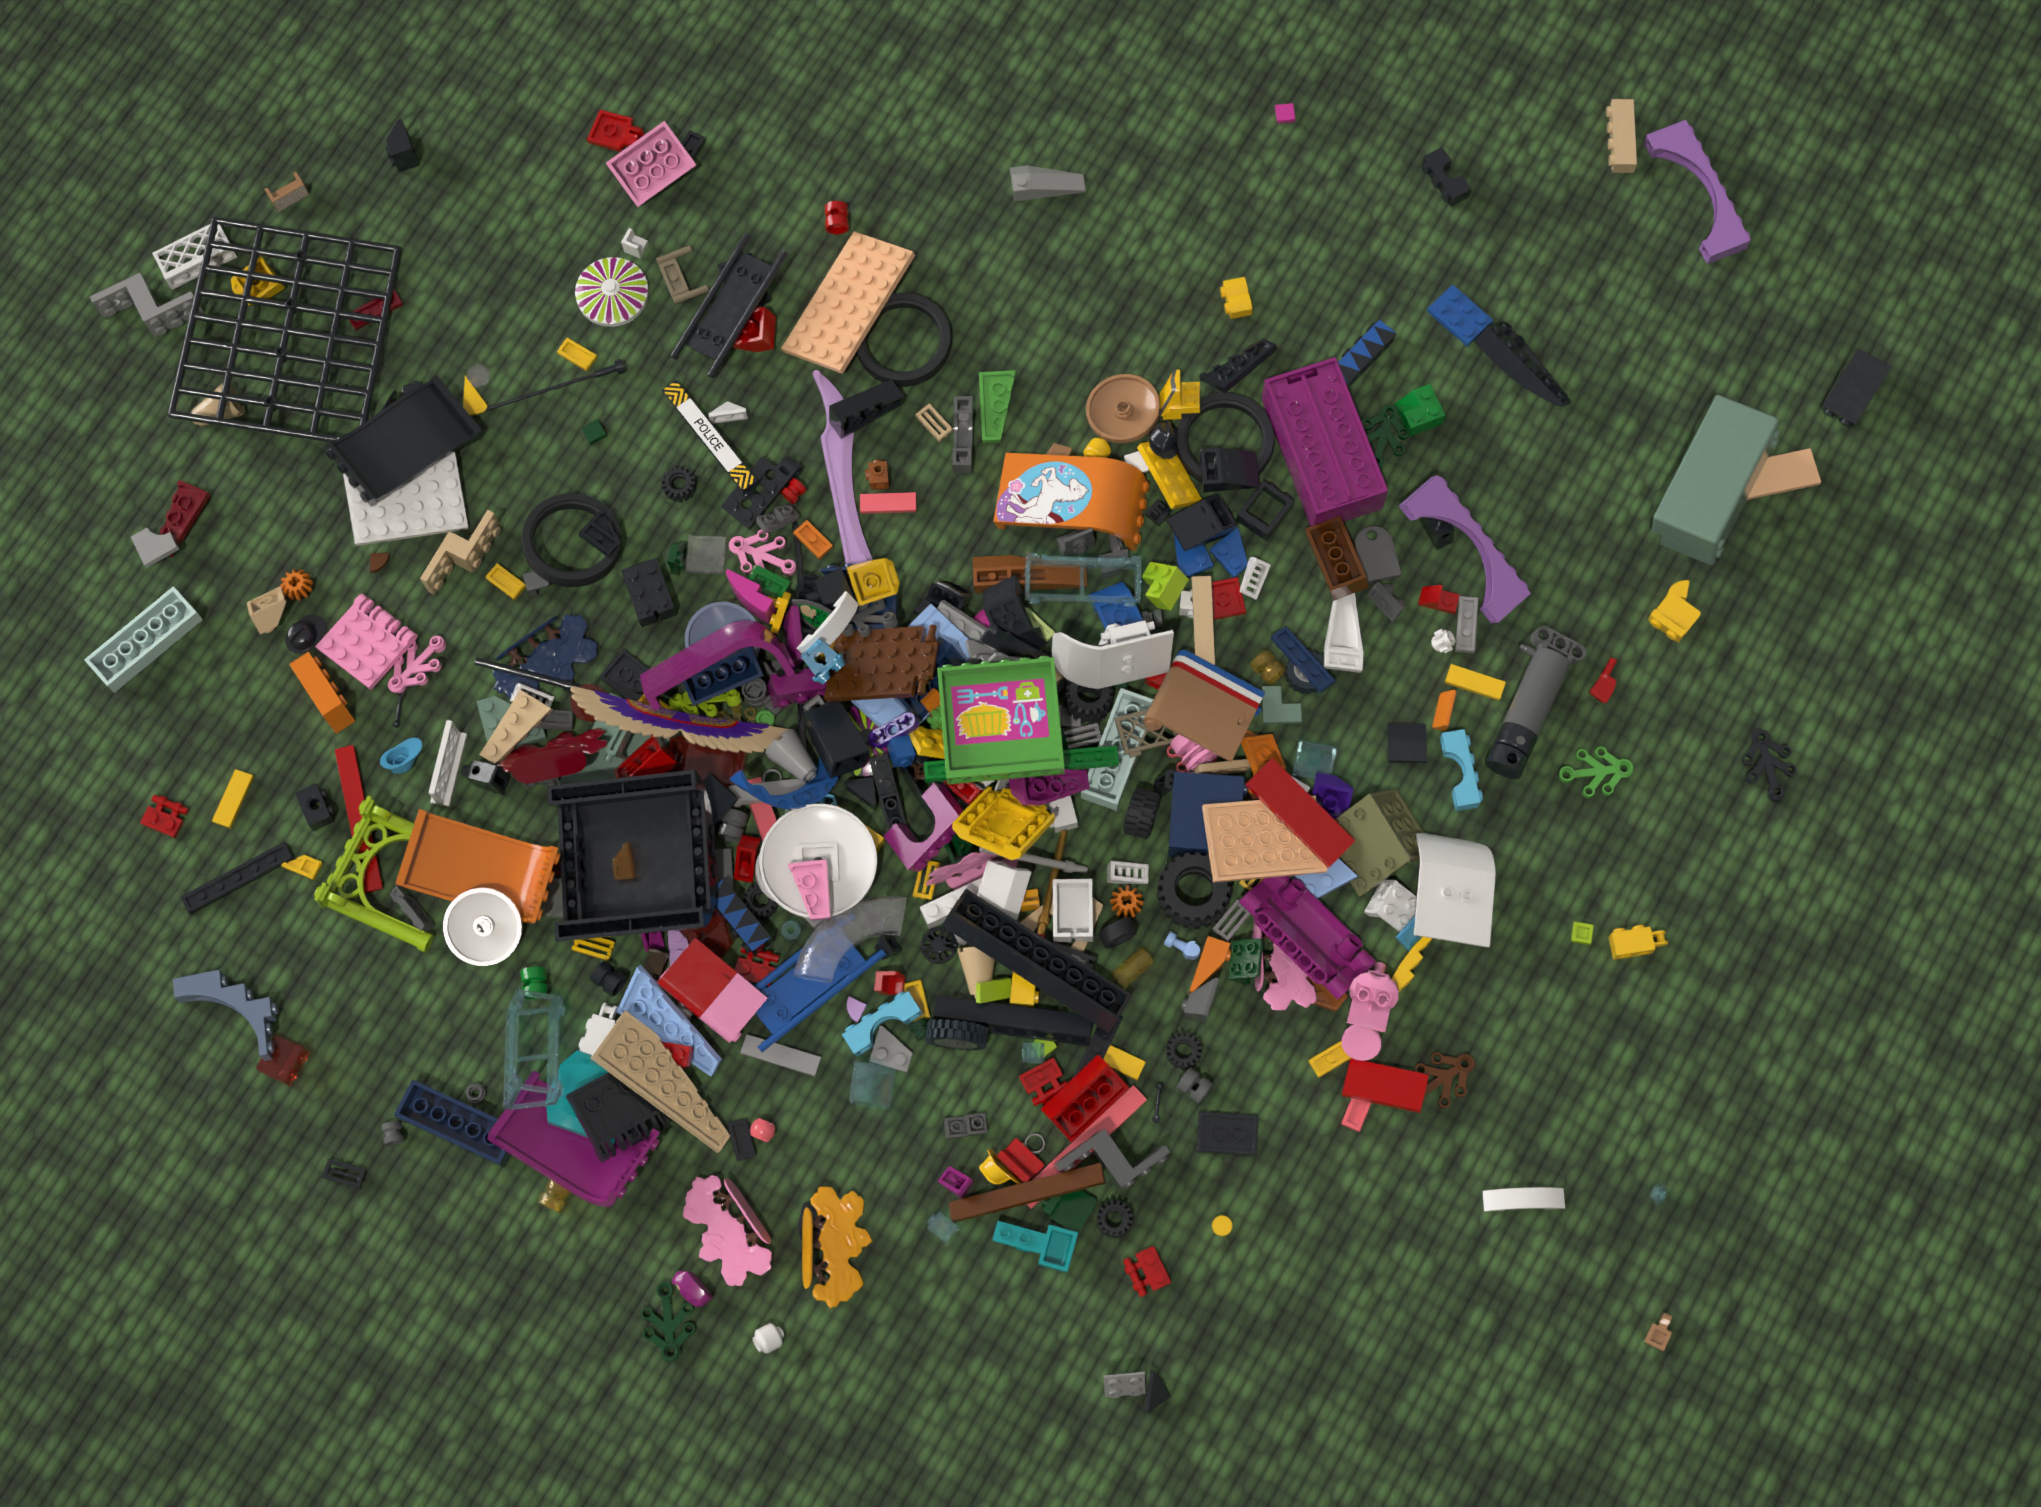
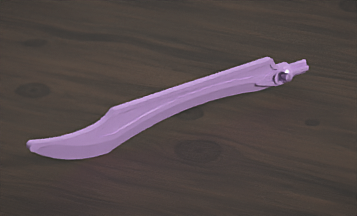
M814 370L813 378L821 393L826 411L827 424L821 436V444L846 564L856 565L871 561L872 556L861 530L852 483L854 432L840 439L829 423V405L843 400V397L820 371Z

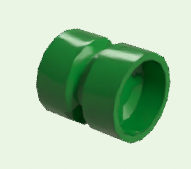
M528 967L521 969V982L524 983L522 986V998L532 1000L547 997V984L544 983L547 980L546 968Z

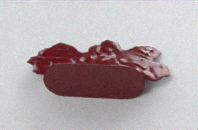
M595 728L585 731L576 737L573 736V733L562 732L556 738L549 740L546 746L541 748L535 745L523 744L515 751L509 753L505 760L500 761L498 767H503V771L506 772L511 771L516 780L525 784L575 774L585 768L586 756L584 753L593 754L607 746V740L597 739L606 731L602 730V728Z

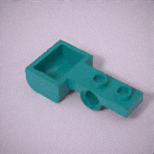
M998 1221L992 1241L1021 1251L1040 1254L1039 1266L1068 1273L1078 1232L1049 1225L1047 1234Z

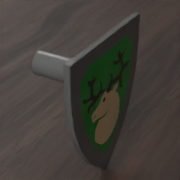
M792 599L793 606L799 607L800 618L814 630H817L833 612L823 605L812 601Z

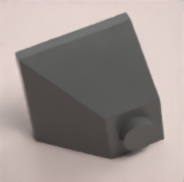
M1214 978L1192 992L1188 999L1184 998L1181 1010H1184V1017L1206 1024L1218 988L1219 978Z

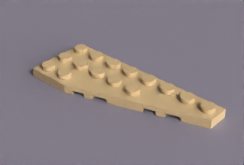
M625 1010L590 1059L708 1147L719 1153L729 1139L730 1134L717 1116L715 1117L707 1107L709 1105L705 1100H702L697 1093L698 1090L680 1065L676 1064L671 1057L670 1051L663 1046L660 1037Z

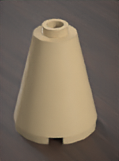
M223 383L214 392H221ZM230 385L229 394L239 395L236 389ZM205 398L192 410V414L216 417L219 400ZM227 401L223 419H232L244 415V405L241 406L240 403ZM194 422V424L199 426L209 425L207 423Z
M975 947L958 948V955L970 995H974V998H976V983L992 980L995 960Z

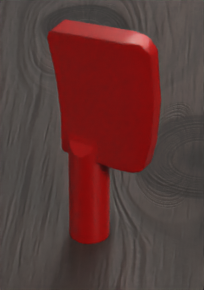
M1614 658L1609 659L1603 673L1600 674L1597 682L1588 692L1602 703H1607L1616 685V680L1610 677L1617 662Z

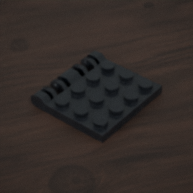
M609 1072L565 1096L593 1145L596 1156L602 1163L610 1159V1157L616 1156L617 1152L611 1139L615 1138L618 1148L621 1151H625L627 1146L632 1147L643 1141L642 1137L647 1139L650 1136V1132L644 1123L646 1120H648L650 1127L657 1131L670 1126L666 1114Z

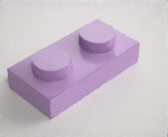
M688 929L668 931L670 966L689 945Z

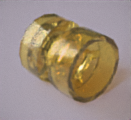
M1267 649L1251 662L1250 667L1256 674H1261L1260 678L1269 686L1283 675L1286 668L1279 661L1275 662V657Z
M548 1179L545 1185L547 1190L541 1193L537 1202L561 1213L566 1204L564 1199L568 1198L571 1192Z

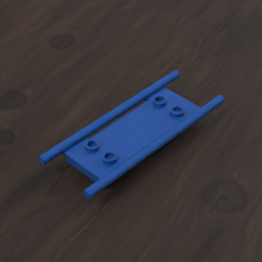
M851 911L847 912L754 985L757 990L767 997V1000L757 1010L756 1015L772 1034L757 1046L762 1053L886 956L885 952L880 949L865 961L842 933L840 928L855 917ZM819 944H822V946H820L817 950L811 953L808 957L802 960L799 964H797L794 968H792L790 971H788L785 975H783L780 979H778L776 982H774L771 986H769L766 989V986L768 984H770L773 980H775L778 976L784 973L787 969H789L792 965L798 962L801 958H803L806 954L812 951Z

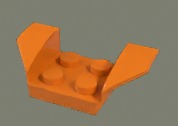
M1247 730L1240 744L1243 747L1253 774L1255 775L1271 758L1286 770L1273 734L1257 735ZM1248 788L1252 800L1258 799L1254 795V793Z

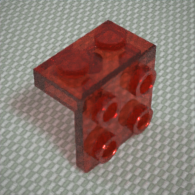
M276 1035L271 1040L275 1048V1052L272 1053L273 1060L264 1061L261 1058L256 1069L290 1087L296 1079L301 1066L306 1062L309 1051Z

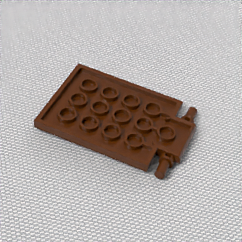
M929 625L927 636H925L926 629L924 626L870 629L871 633L867 637H861L858 630H854V633L850 636H845L842 632L836 638L833 650L837 654H843L845 665L837 672L835 669H829L831 677L827 680L824 699L827 702L914 697L917 682L919 683L917 694L920 696L925 695L929 679L934 678L940 644L936 642L937 638L935 637L937 626Z

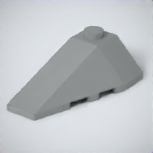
M1028 165L1009 168L1014 202L1086 192L1083 174Z

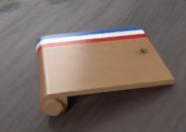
M1180 650L1152 701L1143 722L1149 730H1159L1163 725L1231 762L1265 692L1189 651Z

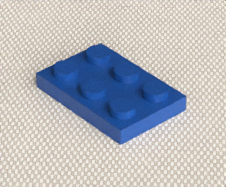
M1454 285L1427 309L1430 315L1467 347L1487 326L1493 323L1492 318Z

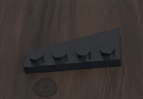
M1261 339L1243 349L1242 354L1229 357V361L1221 366L1217 364L1212 367L1213 370L1211 372L1200 374V381L1226 393L1277 351L1276 344Z

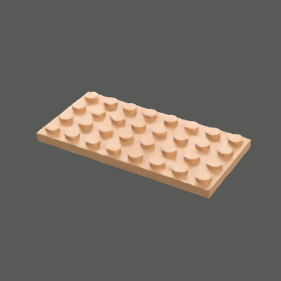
M853 232L782 346L783 352L843 374L915 257L914 252Z

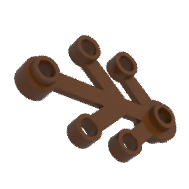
M1438 1052L1433 1053L1430 1058L1433 1065H1440L1441 1063L1452 1065L1453 1067L1449 1070L1428 1067L1422 1063L1416 1065L1415 1072H1418V1067H1423V1074L1437 1077L1427 1084L1425 1096L1443 1084L1442 1095L1438 1100L1440 1108L1446 1109L1451 1103L1449 1097L1452 1077L1458 1073V1086L1454 1089V1094L1458 1098L1466 1095L1467 1073H1470L1475 1067V1061L1469 1054H1461L1454 1058L1444 1056ZM1439 1056L1440 1061L1435 1062L1433 1057ZM1466 1061L1468 1067H1463L1461 1062ZM1462 1088L1464 1090V1094H1458L1457 1089ZM1446 1099L1448 1105H1442L1441 1100Z

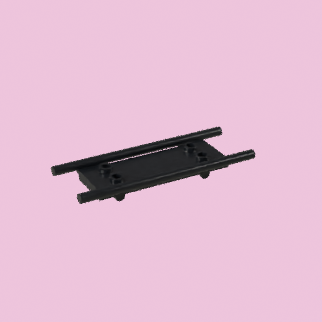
M746 232L670 355L671 358L676 360L686 345L715 360L707 373V376L712 379L788 256V253L782 250L774 265L770 266L742 252L751 238V235ZM732 271L726 283L722 287L721 291L719 292L718 296L716 297L715 301L711 305L710 309L708 310L707 314L705 315L704 319L698 327L697 325L701 320L702 316L704 315L705 311L709 307L710 303L712 302L716 293L720 289L729 272Z

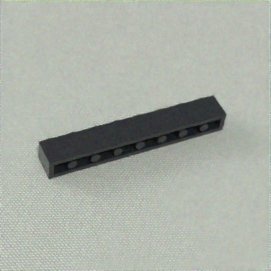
M936 995L933 1011V1020L942 1019L946 1021L947 1019L951 1021L959 1020V1022L967 1021V1023L972 1022L975 1025L980 1024L988 1028V1033L1088 1047L1090 1043L1092 1022L1080 1014L1068 1013L1066 1011L1058 1012L1046 1008L1036 1009L1029 1008L1028 1006L1009 1005L1007 1003H977L976 1000L955 998L949 995Z

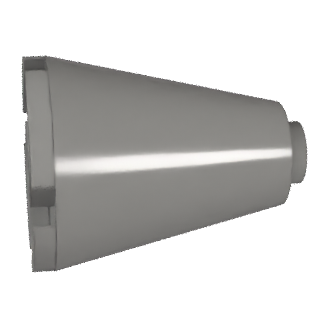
M788 729L780 734L782 736L780 740L774 739L765 752L770 760L803 782L811 781L815 778L817 767L794 729Z

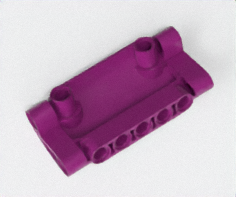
M1290 876L1265 878L1251 889L1239 903L1254 917L1255 924L1313 982L1322 984L1338 1000L1350 989L1354 978L1366 973L1377 961L1366 950L1359 951L1362 947L1361 940L1332 914L1301 881L1292 879L1289 882Z

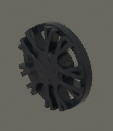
M945 928L930 929L924 934L921 941L922 954L932 963H946L957 952L956 937ZM940 931L939 937H935L933 932ZM943 932L946 933L944 939L941 938L942 935H943ZM929 935L934 938L933 941L928 938ZM951 936L953 941L946 942V939ZM925 941H929L931 945L924 946ZM947 945H954V948H949ZM932 948V950H931L930 952H928V953L925 952L926 950ZM946 950L952 952L949 957L944 954ZM934 952L937 953L935 960L930 958ZM939 954H943V960H940Z

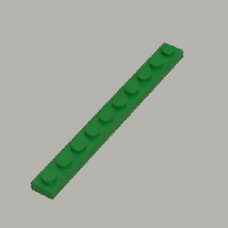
M1117 745L1063 750L1064 769L1079 770L1119 766ZM945 760L924 762L926 783L947 781Z

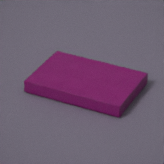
M791 606L783 621L786 647L795 664L792 667L795 670L803 661L800 656L801 653L796 649L802 642L799 607Z

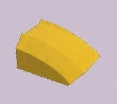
M260 256L255 272L276 275L269 264ZM249 265L245 267L243 270L248 271ZM235 276L231 278L232 290L235 294H243L246 278ZM253 280L250 296L268 299L285 289V286L280 283Z
M882 558L847 567L859 606L897 594L900 582L894 563L891 560Z

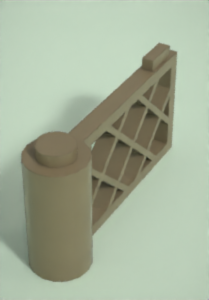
M1148 709L1114 718L1124 754L1129 755L1130 758L1140 756L1141 751L1170 744L1178 733L1173 731L1174 738L1167 739L1161 736L1165 726H1163L1158 734L1138 722L1140 716L1146 715ZM1128 720L1133 723L1129 732L1122 728L1120 721ZM1135 725L1145 730L1141 739L1131 734ZM1147 732L1157 737L1154 743L1149 744L1143 740ZM1129 737L1139 742L1136 748L1128 749L1126 741Z

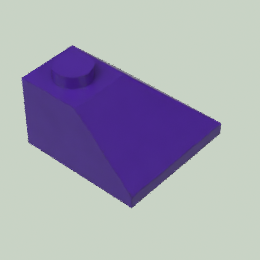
M1316 772L1312 796H1316V802L1335 820L1350 808L1353 787L1335 775Z

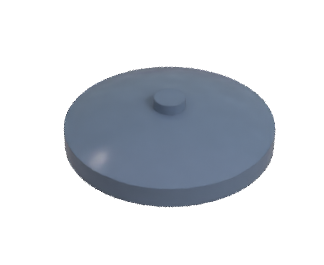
M730 602L711 603L698 610L689 621L685 632V647L693 645L730 623L743 620L756 622V620L746 609ZM752 647L757 658L760 647Z

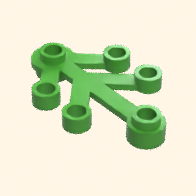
M1600 746L1595 750V757L1597 759H1605L1613 766H1604L1590 756L1585 749H1579L1575 755L1576 759L1580 762H1586L1593 768L1573 770L1571 767L1565 766L1559 771L1558 777L1563 783H1570L1574 778L1595 776L1591 783L1585 786L1582 791V795L1585 798H1591L1603 778L1607 774H1614L1609 783L1604 784L1601 788L1603 795L1610 796L1619 780L1627 778L1632 774L1633 764L1627 759L1618 760L1608 753L1606 748ZM1599 750L1604 752L1603 756L1598 754ZM1578 753H1584L1585 757H1579ZM1621 766L1626 768L1625 772L1620 770ZM1564 773L1569 775L1568 779L1563 777ZM1609 787L1611 792H1606L1604 788ZM1585 790H1591L1592 794H1586Z

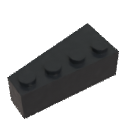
M892 379L884 381L877 386L829 405V423L840 439L903 405L904 396Z

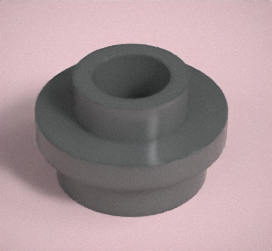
M478 1083L471 1084L466 1090V1098L471 1103H480L486 1096L485 1088ZM478 1090L479 1095L477 1097H473V1092Z

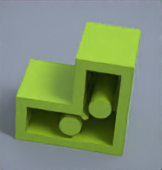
M1150 562L1142 575V578L1150 586L1145 596L1157 608L1169 611L1173 608L1189 580L1178 567Z

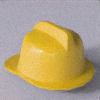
M988 1149L989 1156L979 1167L986 1179L994 1184H1002L1010 1179L1021 1184L1022 1181L997 1157V1154L993 1150Z

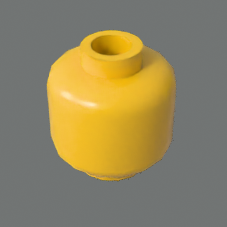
M1093 438L1083 452L1085 457L1108 458L1111 448L1106 440Z

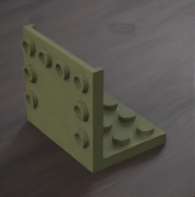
M1398 789L1370 793L1335 819L1355 840L1339 859L1358 876L1350 881L1359 897L1365 895L1406 864L1420 861L1416 834L1424 833Z

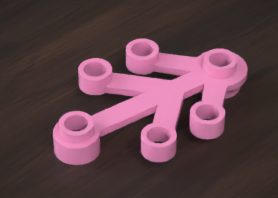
M762 529L758 531L757 535L748 538L736 536L730 540L729 549L732 553L738 555L741 562V570L744 574H750L752 570V565L747 561L745 553L752 555L755 564L764 569L762 560L780 567L787 576L796 573V563L793 560L787 559L784 561L767 553L775 549H783L786 545L783 537H776L774 542L757 548L749 545L759 541L766 542L769 539L768 533H764L766 534L765 538H760V535L764 533ZM780 540L783 541L782 545L776 544ZM737 542H740L741 546L736 547L735 544ZM787 564H791V565H792L791 568H789V569H788V568H785V566H786ZM745 566H750L749 570H744L743 568Z
M433 636L430 639V645L416 660L417 643L414 642L413 646L408 648L407 669L402 673V664L405 662L403 656L394 664V676L388 682V688L391 692L402 693L407 686H423L427 684L428 677L422 672H438L441 669L442 665L437 659H432L429 664H423L433 652L440 653L445 650L447 644L441 636ZM418 673L415 678H409L412 674Z

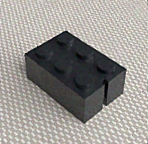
M657 558L621 570L641 627L657 622L654 614L656 611L661 621L677 615Z

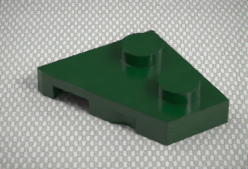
M680 540L671 544L667 562L673 575L680 576L681 570L685 568L686 559H684L688 544L687 541Z

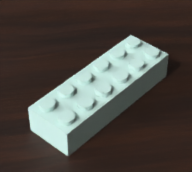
M173 586L84 660L115 693L203 619Z
M1120 688L1098 746L1117 745L1119 766L1090 768L1087 774L1090 788L1081 792L1082 799L1116 811L1118 810L1138 756L1130 758L1129 755L1124 754L1114 718L1147 710L1154 699ZM1145 715L1140 716L1138 722L1145 726L1143 722ZM1128 720L1120 721L1122 728L1129 732L1133 723ZM1135 725L1131 734L1141 739L1145 730ZM1131 737L1126 741L1128 749L1136 748L1139 743Z

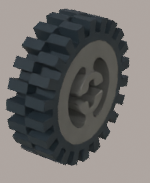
M939 1019L927 1022L925 1041L931 1045L943 1046L942 1048L954 1050L966 1049L967 1051L983 1050L987 1047L988 1028L985 1026L975 1025L972 1022L967 1023V1021L959 1022V1020L951 1021L947 1019L946 1021Z

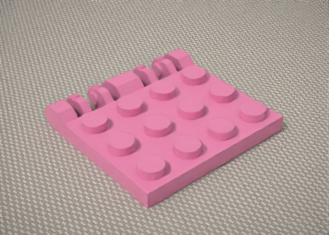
M360 594L354 600L350 609L315 647L368 689L372 690L416 641L417 634L406 626L398 631L401 626L399 620H395V617L380 606L375 607L371 611L375 603L371 599L369 600L366 595Z

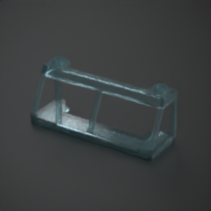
M1026 553L1025 601H1029V604H1040V601L1114 603L1124 604V607H1136V604L1140 603L1141 556H1132V558H1127V561H1125V557L1045 556V554H1042L1041 558H1039V555H1036V553ZM1030 566L1079 567L1080 595L1029 593ZM1084 568L1134 569L1135 596L1084 595Z
M516 989L506 1011L503 1109L513 1110L556 1105L559 1097L563 1096L564 1085H561V1081L558 1080L559 1019L565 1013L562 996ZM524 996L552 1000L549 1008L521 1011ZM548 1012V1054L518 1057L519 1016ZM547 1058V1088L522 1084V1079H520V1076H517V1062ZM521 1089L547 1093V1101L514 1104Z

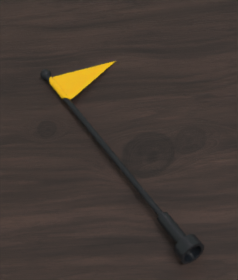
M622 359L614 361L615 365L596 370L593 374L489 407L465 376L463 408L470 416L595 376L598 378L614 372H618L620 375L626 373Z

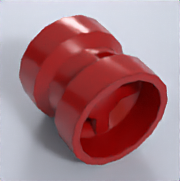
M792 478L789 486L783 488L780 493L788 502L795 504L798 501L799 495H803L807 490L802 483Z

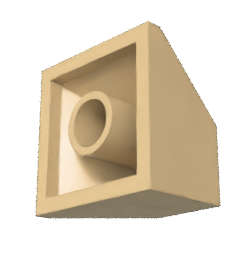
M280 587L247 602L249 615L260 634L264 632L269 633L278 626L286 604L283 590Z

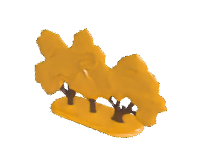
M819 1187L818 1192L810 1199L811 1204L817 1210L818 1216L813 1221L811 1210L807 1207L803 1214L802 1277L804 1288L808 1289L812 1282V1272L816 1274L819 1282L814 1286L813 1296L816 1300L825 1301L828 1307L832 1308L837 1307L840 1301H848L854 1292H857L863 1286V1280L859 1272L848 1263L850 1257H858L862 1252V1247L868 1246L872 1239L866 1229L858 1228L855 1225L859 1217L863 1215L864 1200L861 1196L851 1191L845 1194L842 1199H839L832 1187ZM822 1217H825L826 1221L820 1222V1219ZM813 1226L821 1230L817 1243H813ZM813 1248H820L824 1254V1258L818 1266L812 1265ZM827 1263V1266L822 1267V1264ZM819 1271H827L830 1274V1278H824L823 1276H821L823 1275V1272ZM821 1280L825 1281L826 1285H822Z

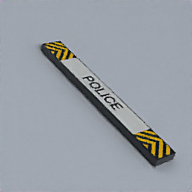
M677 380L662 389L665 397L743 494L759 484L757 479Z

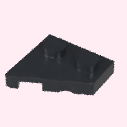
M602 508L579 532V537L608 558L620 546L621 541L617 534L614 533L613 526L607 520L605 511Z

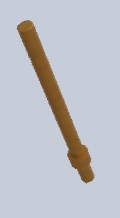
M1060 831L1054 860H1062L1067 831ZM1052 867L1042 913L1039 915L1037 922L1039 925L1038 934L1045 935L1046 927L1049 926V913L1053 900V879L1058 878V868Z

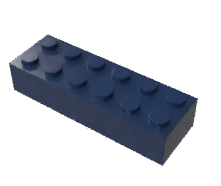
M415 1080L411 1081L394 1114L396 1118L500 1167H505L511 1154L487 1140L490 1130L498 1120L497 1118Z

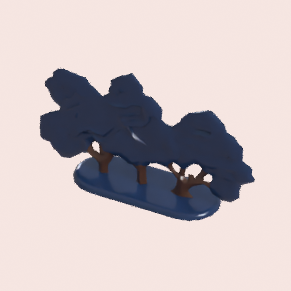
M565 615L559 629H551L550 626L558 619V616H555L507 648L495 660L500 661L511 655L512 660L509 664L511 667H514L517 664L516 660H518L522 670L564 681L566 679L573 681L575 673L571 667L572 663L585 664L597 656V643L583 638L588 625L581 615L576 617ZM546 630L548 640L536 643L533 638ZM558 633L561 637L557 638L555 634ZM529 642L534 648L532 655L529 657L519 656L517 650ZM521 659L526 660V663H522ZM493 670V675L496 679L494 689L498 693L505 692L508 698L512 697L515 686L518 683L535 690L539 688L538 681Z

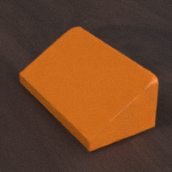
M1456 690L1440 694L1432 725L1433 729L1447 731L1456 697Z

